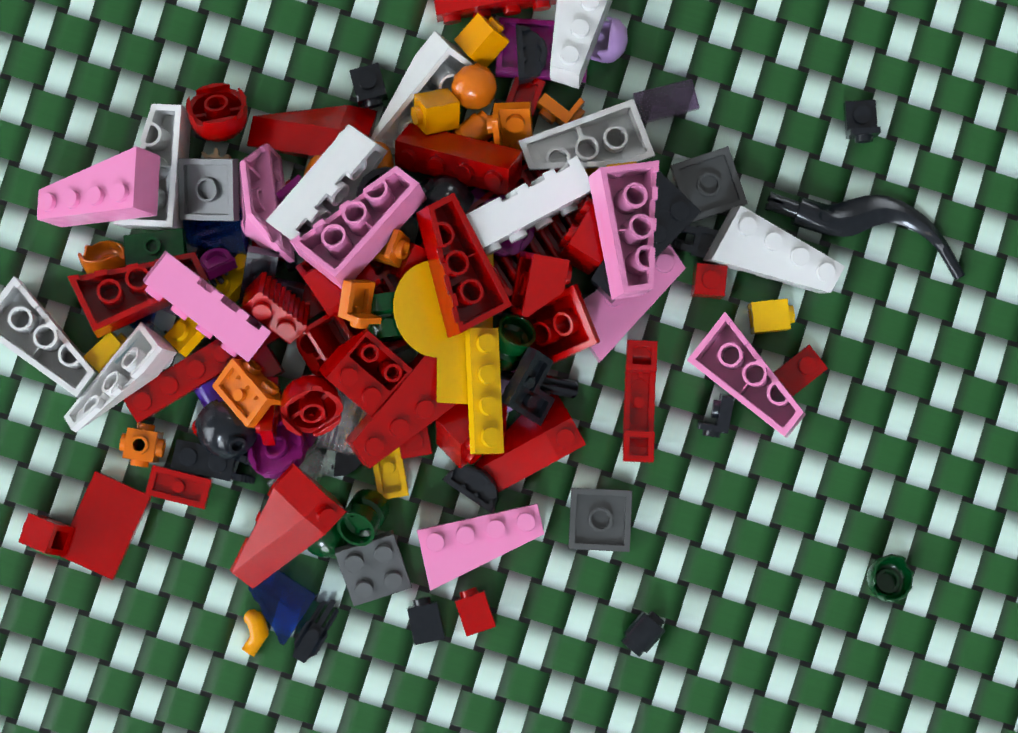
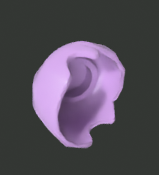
M606 18L610 21H605L591 60L600 63H612L624 53L628 43L627 28L619 19Z

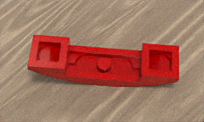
M627 340L623 407V462L654 463V412L658 341Z

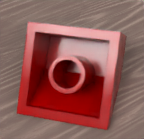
M520 251L511 297L512 306H510L509 311L529 317L563 293L565 285H569L572 277V267L569 266L570 260Z

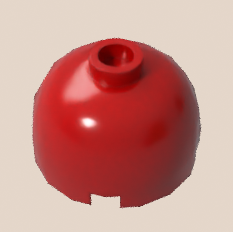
M212 83L195 90L196 96L191 101L190 97L186 100V113L194 132L205 140L220 142L232 139L241 133L247 123V98L240 88H238V91L230 89V84Z
M314 374L303 375L292 380L286 386L280 398L282 423L288 431L295 435L303 436L302 432L312 433L313 437L321 436L332 431L342 419L343 402L337 388L323 376Z

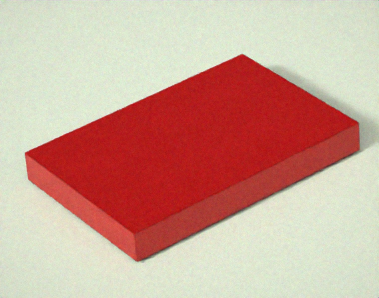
M95 471L70 525L75 529L63 558L114 580L152 496L145 495V492Z

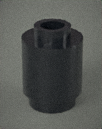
M652 610L648 614L642 611L624 632L625 636L621 641L640 657L643 652L647 653L666 632L662 628L665 622Z

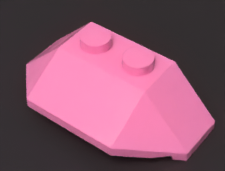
M266 143L239 163V206L242 210L243 218L240 221V226L243 234L253 240L258 246L280 252L279 258L292 263L295 262L293 246L289 242L291 240L266 222V219L282 202L276 193L285 186L281 156Z

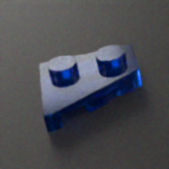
M240 205V221L183 220L186 243L192 247L204 249L223 248L230 253L247 255L249 245L248 238L244 235L240 226L243 219Z
M277 570L255 588L248 587L282 645L286 644L317 594L280 570Z

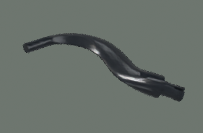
M772 191L767 198L768 203L765 204L764 210L792 218V225L824 235L854 236L884 223H896L905 226L926 238L937 249L954 280L965 275L950 246L936 226L914 207L898 199L884 195H868L828 205L802 196L796 201L775 194Z

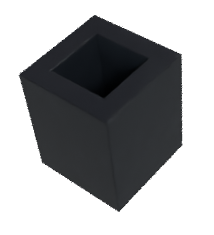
M431 597L413 600L414 606H409L407 611L414 645L445 639L446 635L439 601L432 602Z

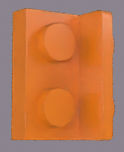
M531 102L494 103L492 115H487L488 134H493L494 141H490V143L521 150L519 140L533 136Z
M232 358L212 387L246 427L255 428L271 405H280L282 395L279 393V387L261 372L262 368L258 363L251 359L247 362L246 360Z

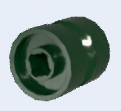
M395 292L373 295L371 313L382 317L381 324H369L368 329L381 342L403 339L394 319L393 299Z
M516 314L503 316L496 326L499 333L500 371L502 372L515 370L528 347H531L536 340L534 326L530 321Z
M362 489L356 492L345 509L346 513L337 522L339 534L352 545L366 546L371 543L389 514L387 500L375 490Z

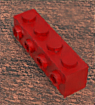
M409 123L395 140V166L407 169L410 172H419L435 177L449 175L457 178L469 187H478L490 190L496 194L505 195L513 189L522 177L523 150L446 131L425 135L418 125L414 123Z

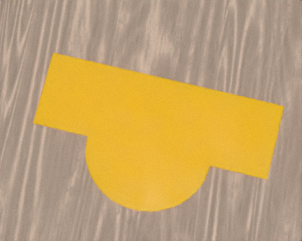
M492 253V254L488 255L487 257H488V259H489V261H490V263H491V265H492V267H493V253ZM424 261L410 268L399 281L393 299L394 319L401 336L409 346L425 356L437 358V403L468 404L465 331L450 338L447 337L429 263ZM493 316L472 328H493Z

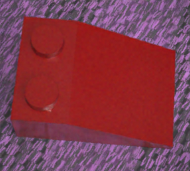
M577 284L566 288L563 293L529 317L522 316L530 321L536 331V340L531 347L554 361L553 364L600 343Z

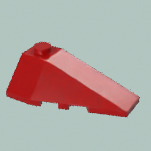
M343 105L253 116L247 146L259 148L267 143L277 153L311 159L315 155L322 156L348 124L371 138L375 127L377 111Z
M550 395L555 398V401L541 426L521 415L505 432L506 434L503 438L504 453L485 454L474 465L484 469L494 479L498 493L586 445L558 395Z
M294 463L271 486L267 494L269 496L263 511L258 512L255 518L257 523L250 537L245 539L230 569L232 574L252 589L326 535L346 513V510L333 494Z

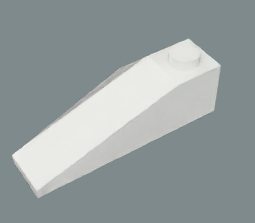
M434 31L414 56L375 128L371 139L375 142L385 143L391 150V153L395 154V140L409 123H413L411 107L414 106V94L448 88L452 92L451 85L454 75L462 67L475 63L455 45Z
M634 99L519 140L521 150H523L529 170L561 169L569 159L578 156L584 168H601L609 164L635 161L638 163L655 157Z
M140 322L65 414L64 418L70 429L74 432L79 431L158 377L163 369H167L172 364L177 353L174 347L164 337Z

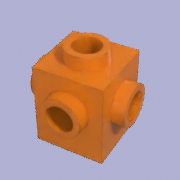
M137 423L136 428L127 427V432L122 433L119 443V450L123 451L122 458L131 459L130 465L148 468L149 462L159 463V459L164 456L166 439H163L164 432L155 431V425ZM138 439H142L145 443V447L141 451L137 450Z

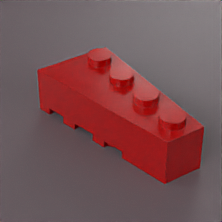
M434 0L437 22L443 21L444 25H453L460 23L462 18H474L477 13L489 19L491 14L503 12L504 16H513L520 14L522 9L533 8V11H545L550 9L551 5H555L556 0Z
M455 193L416 212L448 338L458 335L512 306Z
M195 252L174 256L209 283ZM158 259L142 264H129L126 267L111 270H97L90 274L67 276L97 338L172 305L165 298H162L159 302L145 291L148 285L143 282V279Z
M419 353L408 364L413 370L373 417L366 414L345 439L364 466L372 468L456 405L453 403H437V358Z

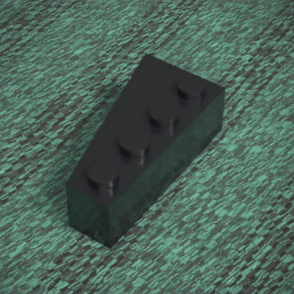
M660 171L657 172L656 179L658 199L655 202V218H657V227L654 232L655 259L701 213ZM603 259L590 283L612 304L615 300L611 299Z

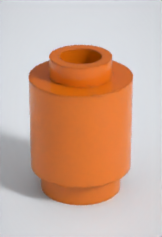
M483 110L477 114L474 112L459 125V129L452 131L454 134L486 142L493 137V134H488L487 114Z

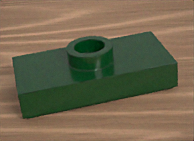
M183 228L123 236L125 265L155 261V259L161 257L165 250L172 256L187 253L186 232Z

